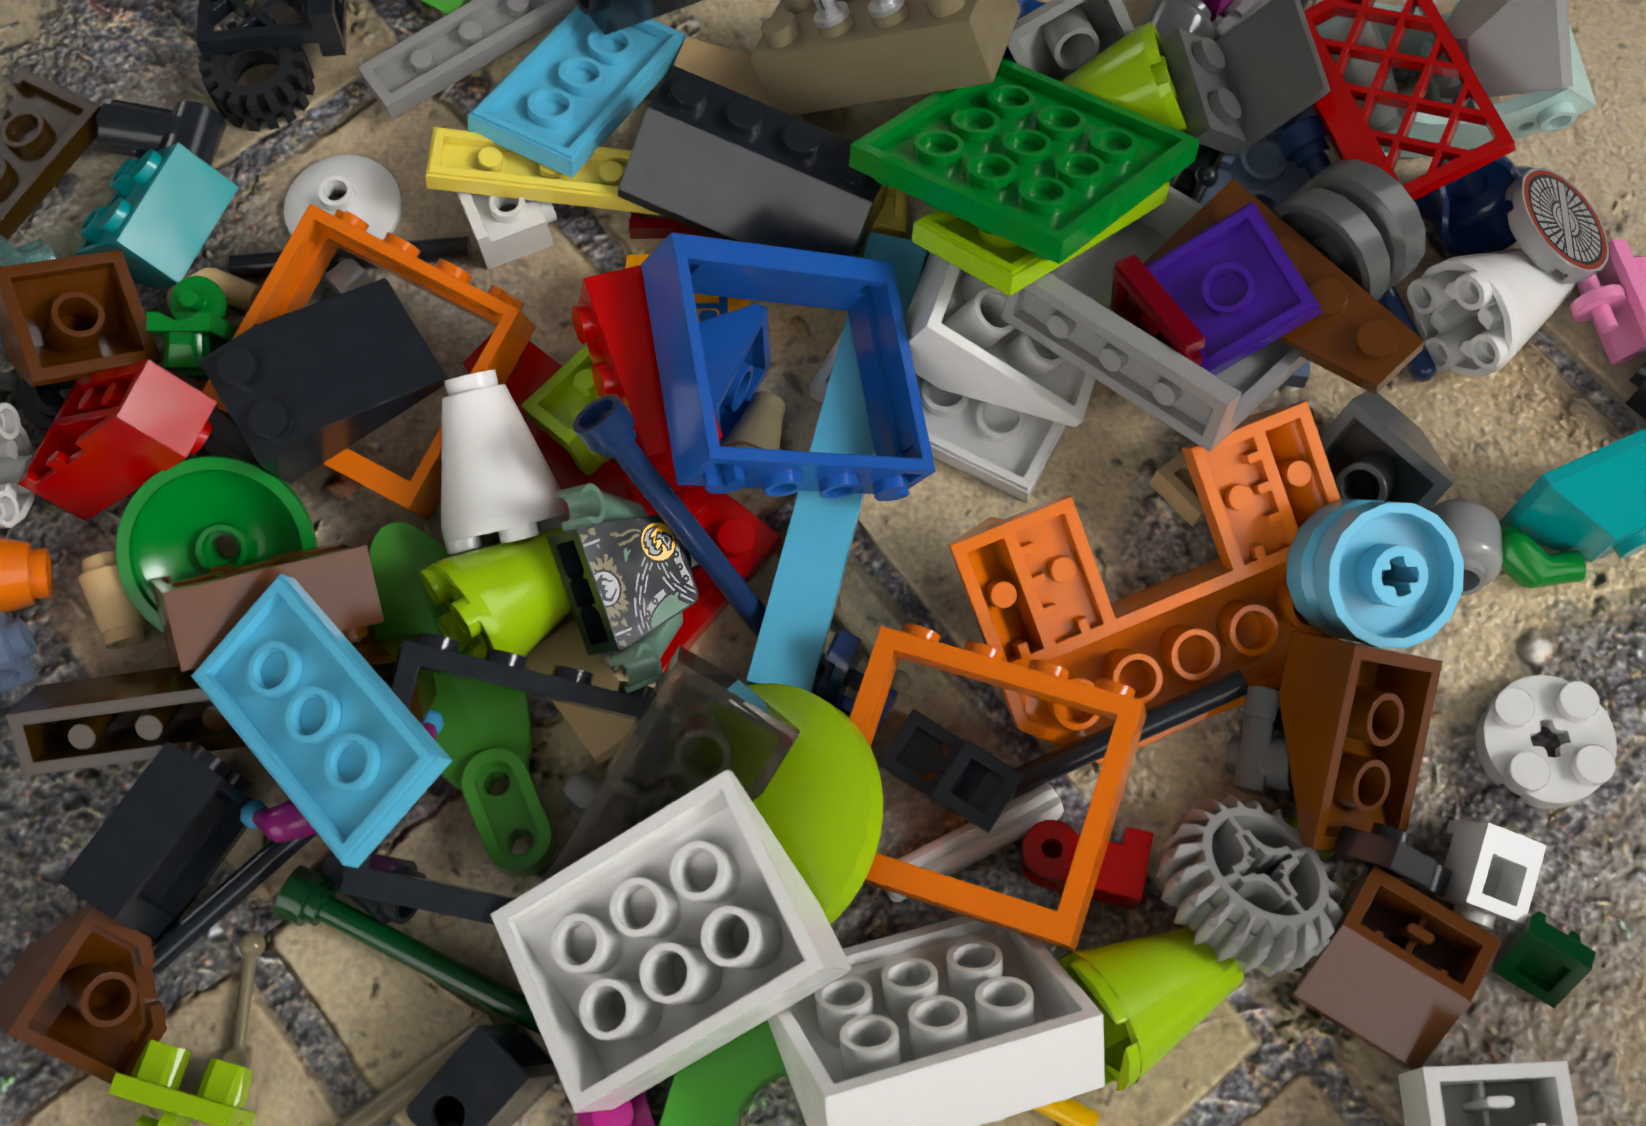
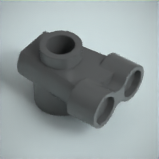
M1248 686L1242 717L1245 718L1242 736L1234 735L1231 737L1225 756L1227 773L1235 775L1233 786L1242 792L1263 797H1272L1274 789L1293 792L1279 703L1280 691L1261 686Z

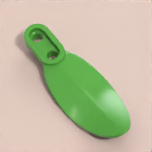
M408 522L388 523L374 536L369 555L384 622L374 624L376 639L419 634L420 632L443 636L437 624V618L446 613L442 605H436L426 592L419 578V571L443 558L452 556V554H447V550L438 541L415 525ZM465 647L459 650L458 653L468 655L467 652L469 650ZM433 672L437 695L431 708L442 714L445 724L437 735V743L453 760L440 775L464 794L484 848L494 865L501 872L511 877L523 878L537 874L551 861L556 848V837L529 771L532 728L527 694ZM499 780L510 781L509 789L500 796L490 795V788L495 782ZM529 836L534 839L531 849L526 853L515 854L512 852L513 845L519 838Z

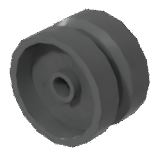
M1358 159L1333 162L1301 186L1298 191L1271 210L1377 301L1382 298L1385 291L1400 283L1413 272L1425 253L1426 229L1417 204L1399 181L1380 167Z

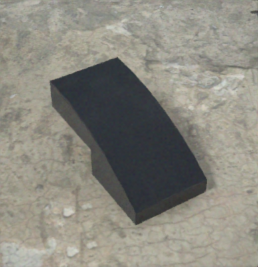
M915 709L911 711L878 762V765L883 770L988 834L1025 778V775L968 739L964 741Z

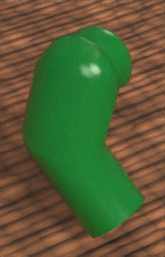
M1515 526L1501 527L1503 552L1501 569L1524 588H1538L1580 582L1585 579L1586 563L1580 551L1574 550L1547 554L1529 535L1522 533L1519 528Z

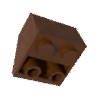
M1374 865L1352 880L1339 904L1344 914L1339 919L1335 932L1329 937L1330 943L1317 956L1311 957L1290 996L1408 1069L1414 1070L1421 1068L1472 1002L1502 940Z

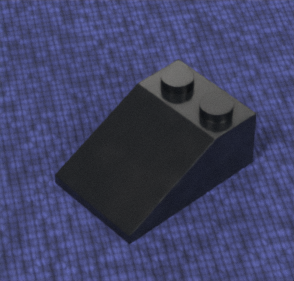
M386 278L254 325L199 360L259 465L288 484H292L445 386L444 381L449 379Z

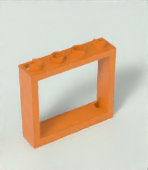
M309 204L232 338L234 339L254 325L304 308L338 248L496 327L470 374L495 369L498 385L505 384L534 333L536 326L521 311L524 302L508 295L502 288L491 285L486 293L470 285L469 282L472 276L458 266L441 258L433 266L417 258L420 250L401 237L387 232L385 238L381 240L367 233L369 225L347 210L343 212L337 209L335 214L332 215ZM209 379L202 393L217 401L216 408L229 414ZM442 425L410 481L348 448L324 462L323 465L429 521L441 499Z
M904 623L901 631L880 626L850 715V719L862 732L870 747L900 658L1115 720L1057 911L876 853L870 871L864 881L866 884L1075 952L1147 716L1144 701L1134 698L1136 691L1133 688L1113 680L1098 678L1094 686L1068 679V670L1046 661L1030 660L1028 667L1003 661L1005 654L1002 651L983 643L967 641L964 649L940 643L941 636L938 633L919 625Z

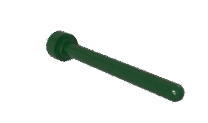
M301 865L290 874L279 891L274 904V914L299 927L303 926L306 922L312 926H317L322 922L541 1035L524 994L386 923H379L372 916L335 898L336 890L327 886L328 882L325 881V877Z

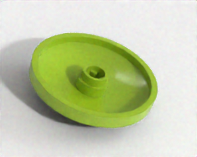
M760 683L743 686L723 693L691 713L668 737L650 816L723 771H732L821 905L831 925L848 907L863 885L872 866L881 836L883 791L878 765L873 752L862 732L850 718L829 702L804 689L785 684Z

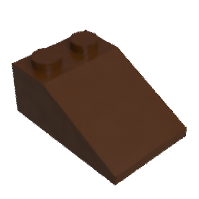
M1292 631L1288 654L1284 662L1279 703L1303 846L1333 851L1342 825L1370 833L1374 822L1407 832L1443 661Z

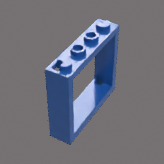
M671 233L643 261L641 267L677 485L705 486V490L713 494L729 493L741 488L763 489L765 495L774 497L786 496L798 491H817L825 499H838L859 493L874 494V498L877 501H893L908 496V489L936 472L892 262L680 233ZM694 293L847 311L876 456L720 446Z

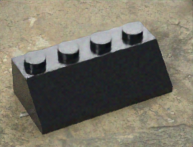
M673 65L647 106L618 188V197L713 238L857 257L884 206L889 186L881 185L874 178L849 167L850 144L853 141Z

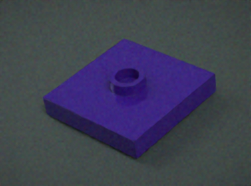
M1253 201L1145 266L1206 338L1204 348L1198 350L1203 355L1202 365L1200 366L1215 376L1321 314V307Z

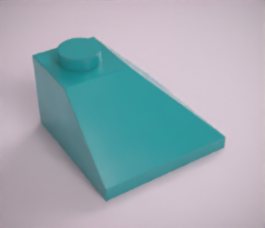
M1646 428L1543 474L1499 521L1501 527L1515 526L1522 533L1529 535L1538 545L1560 552L1578 550L1582 553L1584 560L1590 562L1612 552H1616L1620 559H1625L1645 549Z

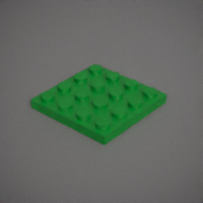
M1002 58L993 83L934 92L850 144L849 167L874 178L881 185L894 187L918 198L933 209L946 211L974 224L982 232L997 235L1029 250L1038 258L1060 264L1192 164L1196 159L1200 139Z

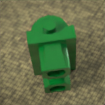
M196 275L186 277L178 282L171 292L169 304L171 313L176 320L160 312H147L146 331L164 338V368L171 371L186 372V377L194 380H209L199 360L231 341L239 327L223 319L227 308V301L220 285L207 277Z

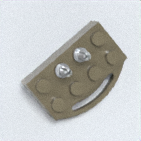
M780 0L773 16L768 18L761 26L763 35L750 58V62L771 106L792 116L993 83L1021 10L1017 0Z

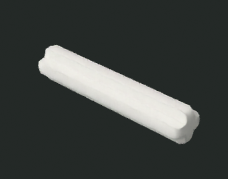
M1043 784L1011 800L989 834L971 823H967L897 860L950 876L1025 837L1027 831L1036 823L1044 820L1059 819L1064 812L1061 799L1050 784ZM885 890L893 902H900L908 898Z

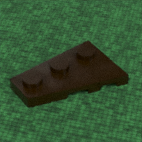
M18 67L11 82L17 91L9 108H0V249L98 136L96 119L101 108L99 104L21 67Z

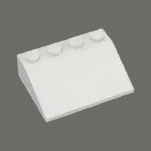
M930 252L904 319L915 374L941 390L1072 427L1081 424L1096 379L1001 319L1006 294Z
M730 770L723 771L490 914L575 1113L613 1110L853 970L821 905L734 773Z
M959 916L843 948L853 969L852 971L768 1019L806 1126H980L1105 1087L1102 1012L1041 941L966 916Z

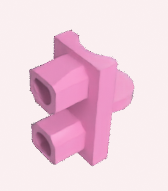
M1612 239L1609 242V260L1601 271L1589 279L1576 284L1581 296L1576 298L1569 306L1570 313L1576 322H1593L1611 366L1625 365L1646 350V256H1633L1626 239Z

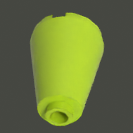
M1152 22L1142 26L1139 25L1061 81L1189 134L1160 42L1161 39Z
M1189 926L1068 953L1056 959L1103 1014L1105 1086L1113 1081H1117L1116 1091H1123L1136 1084L1239 987L1244 980V974L1239 969L1235 959L1231 957L1217 963L1215 949L1206 942L1194 945L1196 933Z

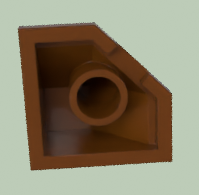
M86 904L29 946L21 955L0 986V1028L6 1034L109 1084L112 1083L115 1073L131 1076L135 1064L149 1039L159 1042L167 1030L163 1004L157 998L152 965H155L151 938L144 933L114 921L91 904Z

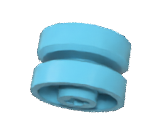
M1366 499L1338 500L1317 509L1300 526L1287 554L1286 583L1295 608L1313 628L1334 638L1359 642L1376 648L1407 649L1432 638L1452 617L1463 592L1464 560L1455 534L1438 514L1415 503Z

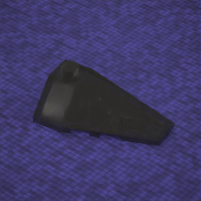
M680 645L641 708L541 883L725 770H730L734 773L753 802L768 786L800 734V729L739 679Z

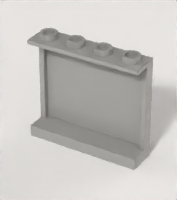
M1169 186L1167 199L1164 204L1012 296L1006 295L1001 319L1211 452L1293 375L1307 359L1300 356L1299 350L1277 339L1215 376L1115 314L1110 308L1115 262L1135 254L1144 263L1203 207L1202 204Z

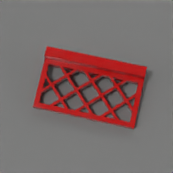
M1323 0L1304 10L1330 86L1329 93L1311 105L1316 115H1320L1327 131L1330 133V142L1340 160L1358 159L1380 167L1399 181L1394 169L1402 150L1432 156L1433 159L1427 173L1402 185L1411 198L1416 200L1516 150L1515 141L1432 0H1407L1402 12L1373 7L1375 0ZM1416 7H1418L1422 16L1414 15ZM1336 15L1355 19L1345 42L1322 38L1316 26ZM1367 21L1396 26L1386 50L1357 44ZM1407 29L1433 33L1436 40L1428 58L1398 52ZM1443 52L1449 62L1440 60ZM1330 54L1339 55L1336 64ZM1351 58L1380 63L1371 87L1345 82L1343 77ZM1392 66L1422 72L1412 96L1382 90ZM1433 74L1457 78L1461 81L1463 86L1455 105L1424 99ZM1355 99L1365 101L1361 110ZM1469 99H1471L1476 109L1466 107ZM1376 103L1406 109L1397 134L1370 128L1368 123ZM1418 112L1449 118L1439 143L1408 137ZM1460 121L1487 126L1493 137V140L1473 150L1450 146ZM1381 146L1390 147L1387 157ZM1444 159L1450 160L1449 162L1443 164Z

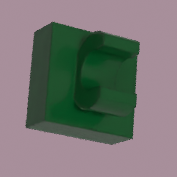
M1538 911L1534 915L1532 914L1526 920L1525 925L1523 924L1497 952L1492 972L1555 1008L1592 970L1596 951L1582 944L1579 934L1573 930L1565 934L1546 922L1547 915Z

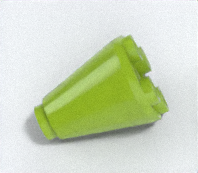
M563 526L539 532V535L508 543H499L443 558L419 571V578L426 592L436 605H442L446 613L437 618V624L443 636L459 641V650L467 647L469 650L467 654L469 656L485 659L487 649H495L526 657L572 610L546 538L564 532Z

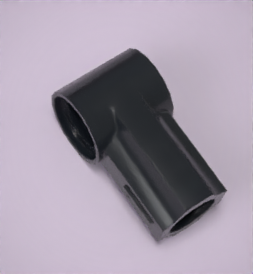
M113 99L109 104H102L96 119L98 125L97 142L104 152L141 158L150 149L158 151L179 142L210 166H212L227 126L225 119L212 108L201 103L184 100L177 102L174 109L171 110Z

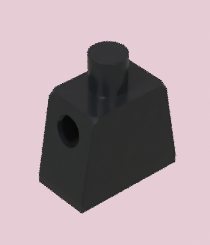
M520 1024L479 1025L410 1102L405 1111L408 1118L416 1126H513L560 1077L552 1058Z

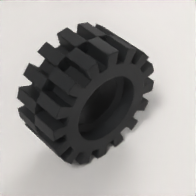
M236 21L227 24L226 26L228 30L234 29L238 25ZM301 44L202 54L205 62H199V72L203 77L201 80L217 110L224 119L228 117L231 124L240 129L245 122L250 131L260 132L261 122L264 121L269 130L278 129L280 127L277 118L284 116L288 123H291L297 119L293 108L296 106L305 111L310 104L306 94L314 95L315 85L312 79H315L314 73ZM261 64L278 66L275 73L262 83L255 85L237 84L240 77L254 66Z

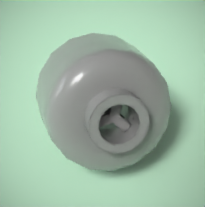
M1461 498L1449 499L1433 506L1429 511L1438 514L1455 534L1464 560L1463 592L1461 596L1480 591L1500 574L1503 562L1501 525L1496 514L1484 505Z

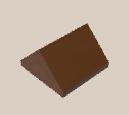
M122 249L0 267V327L5 358L31 387L86 378L96 372L148 359L155 364L160 363L161 357L152 333L146 331L147 318Z

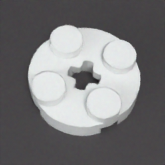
M1534 675L1518 679L1509 684L1489 702L1486 711L1481 715L1476 726V749L1486 774L1498 786L1503 783L1511 792L1521 796L1517 800L1532 807L1556 809L1573 805L1591 795L1601 784L1607 782L1613 776L1616 769L1617 740L1613 724L1605 709L1600 705L1597 692L1590 685L1581 681L1569 682L1560 677L1548 675ZM1541 726L1550 729L1551 733H1555L1560 741V746L1555 749L1556 757H1548L1544 747L1533 746L1531 736L1540 732Z

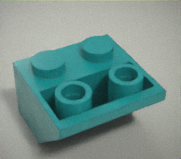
M179 142L158 151L150 149L137 160L128 158L121 164L110 180L109 186L115 192L104 208L100 205L95 207L82 223L78 233L85 239L75 255L122 249L133 281L156 290L177 285L184 278L239 187Z

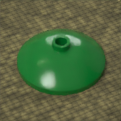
M214 455L186 459L167 471L158 472L148 479L133 495L119 523L116 538V561L121 582L131 602L147 621L163 632L150 579L170 575L172 582L210 574V568L232 563L233 568L270 560L273 555L317 547L313 523L305 506L296 493L282 479L263 467L240 458ZM227 535L235 540L237 552L234 556H225L219 552L217 548L219 536Z

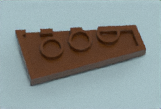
M1234 178L1143 263L1145 266L1253 201L1321 307V314L1278 338V340L1299 350L1300 356L1373 394L1379 392L1423 349L1424 340Z

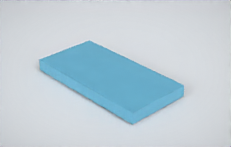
M577 5L468 114V131L477 132L501 147L573 178L593 156L596 148L603 145L671 70L685 37H688V35L652 19L604 35L591 17L584 14Z
M280 573L192 674V678L343 866L358 868L453 761L296 579Z

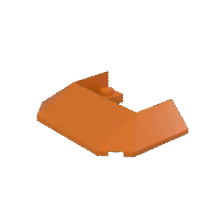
M1300 401L1248 416L1211 452L1195 442L1181 448L1220 558L1111 603L1072 496L1063 495L1006 519L989 517L947 544L984 644L1002 651L1005 654L1003 661L1024 667L1029 666L1030 660L1046 661L1068 670V679L1094 686L1098 678L1125 684L1136 691L1134 698L1143 700L1146 710L1236 670L1241 671L1248 686H1261L1275 690L1280 688L1292 631L1337 639L1313 628L1295 608L1286 583L1287 554L1298 529L1317 509L1341 500L1308 401ZM1001 688L1015 727L1060 747L1115 724V720ZM1246 695L1140 741L1137 748L1245 703ZM1104 758L1097 760L1095 762L1102 764Z

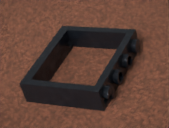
M420 632L417 643L407 640L402 642L399 647L389 688L408 709L420 668L643 721L644 726L618 836L650 817L675 705L656 701L658 689L645 686L627 693L624 689L628 684L626 681L619 682L617 691L591 685L594 674L560 665H554L552 675L525 669L528 658L501 650L487 649L485 659L458 653L459 641L430 633ZM372 853L358 868L343 866L337 887L338 892L342 894L493 925L495 924L490 914L516 899L506 895L369 867Z

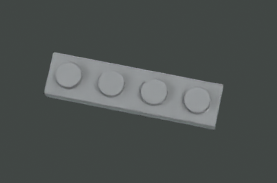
M472 0L359 65L357 69L362 81L391 120L560 22L577 6L575 0Z

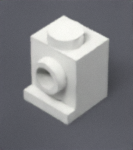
M457 192L487 269L554 245L548 223L557 220L552 203L525 200V197L514 199Z
M1449 820L1446 833L1453 835L1444 867L1453 872L1445 896L1440 897L1436 895L1435 898L1454 904V913L1483 929L1493 930L1495 920L1525 925L1547 845L1488 822Z

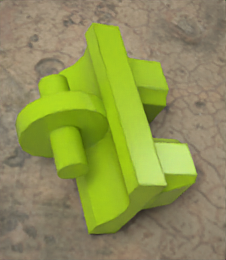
M149 1039L138 1058L132 1075L115 1073L108 1091L110 1095L164 1111L159 1120L141 1115L137 1119L135 1126H192L193 1120L213 1126H252L256 1116V1112L244 1109L250 1091L253 1069L211 1057L197 1095L179 1090L193 1052Z

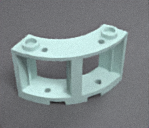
M1457 0L1454 4L1453 11L1460 2V0ZM1376 1L1373 5L1376 8L1402 12L1404 6L1388 5ZM1416 7L1414 15L1422 16L1420 10ZM1453 11L1441 13L1445 23ZM1336 15L1317 26L1316 29L1322 38L1345 42L1355 19ZM1367 21L1357 44L1386 50L1396 26ZM1570 24L1573 86L1529 92L1519 97L1493 104L1514 141L1541 131L1551 133L1563 130L1572 125L1578 115L1597 106ZM1407 29L1398 52L1428 58L1435 42V36L1433 33ZM1330 54L1336 64L1339 55ZM1351 58L1343 78L1346 83L1371 87L1380 63ZM1390 70L1382 90L1398 93L1392 70ZM1433 74L1428 87L1431 100L1455 105L1457 99L1440 98L1439 86ZM1355 99L1361 110L1365 101ZM1471 100L1468 101L1466 107L1473 108ZM1376 103L1368 124L1373 130L1397 134L1406 109ZM1418 112L1408 137L1439 143L1449 118ZM1460 121L1450 146L1462 149L1477 148L1493 140V137L1487 126ZM1381 146L1387 157L1390 147ZM1404 150L1400 154L1401 158L1432 157Z

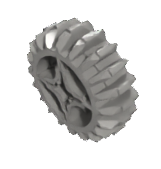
M1230 794L1222 801L1209 797L1204 803L1197 805L1195 808L1192 807L1187 814L1184 813L1171 828L1172 831L1162 843V849L1158 854L1161 859L1160 867L1155 876L1165 884L1161 900L1178 908L1174 924L1188 925L1196 933L1194 945L1206 942L1215 949L1217 963L1227 958H1234L1243 974L1254 968H1259L1266 976L1271 977L1276 972L1283 970L1292 973L1297 967L1304 966L1312 956H1317L1330 943L1329 937L1335 932L1338 921L1344 914L1338 903L1344 891L1332 882L1337 868L1321 861L1319 858L1320 849H1312L1302 845L1299 826L1293 828L1284 822L1280 809L1269 814L1263 811L1260 803L1255 798L1243 805L1236 797Z

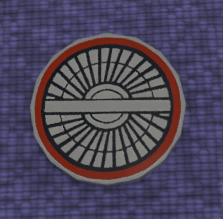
M1535 168L1528 170L1508 187L1505 201H1512L1514 207L1507 212L1509 227L1521 249L1536 266L1549 274L1558 269L1564 274L1562 281L1570 284L1583 282L1603 269L1609 260V242L1604 226L1591 203L1575 185L1559 173L1546 168Z

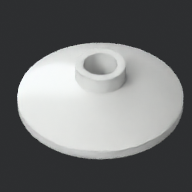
M357 155L332 156L312 164L294 180L287 192L284 203V218L291 235L309 204L332 215L335 214L337 209L343 212L347 210L369 225L367 233L381 240L385 238L387 232H394L402 211L401 193L391 173L376 161ZM345 194V196L339 200H331L337 195Z

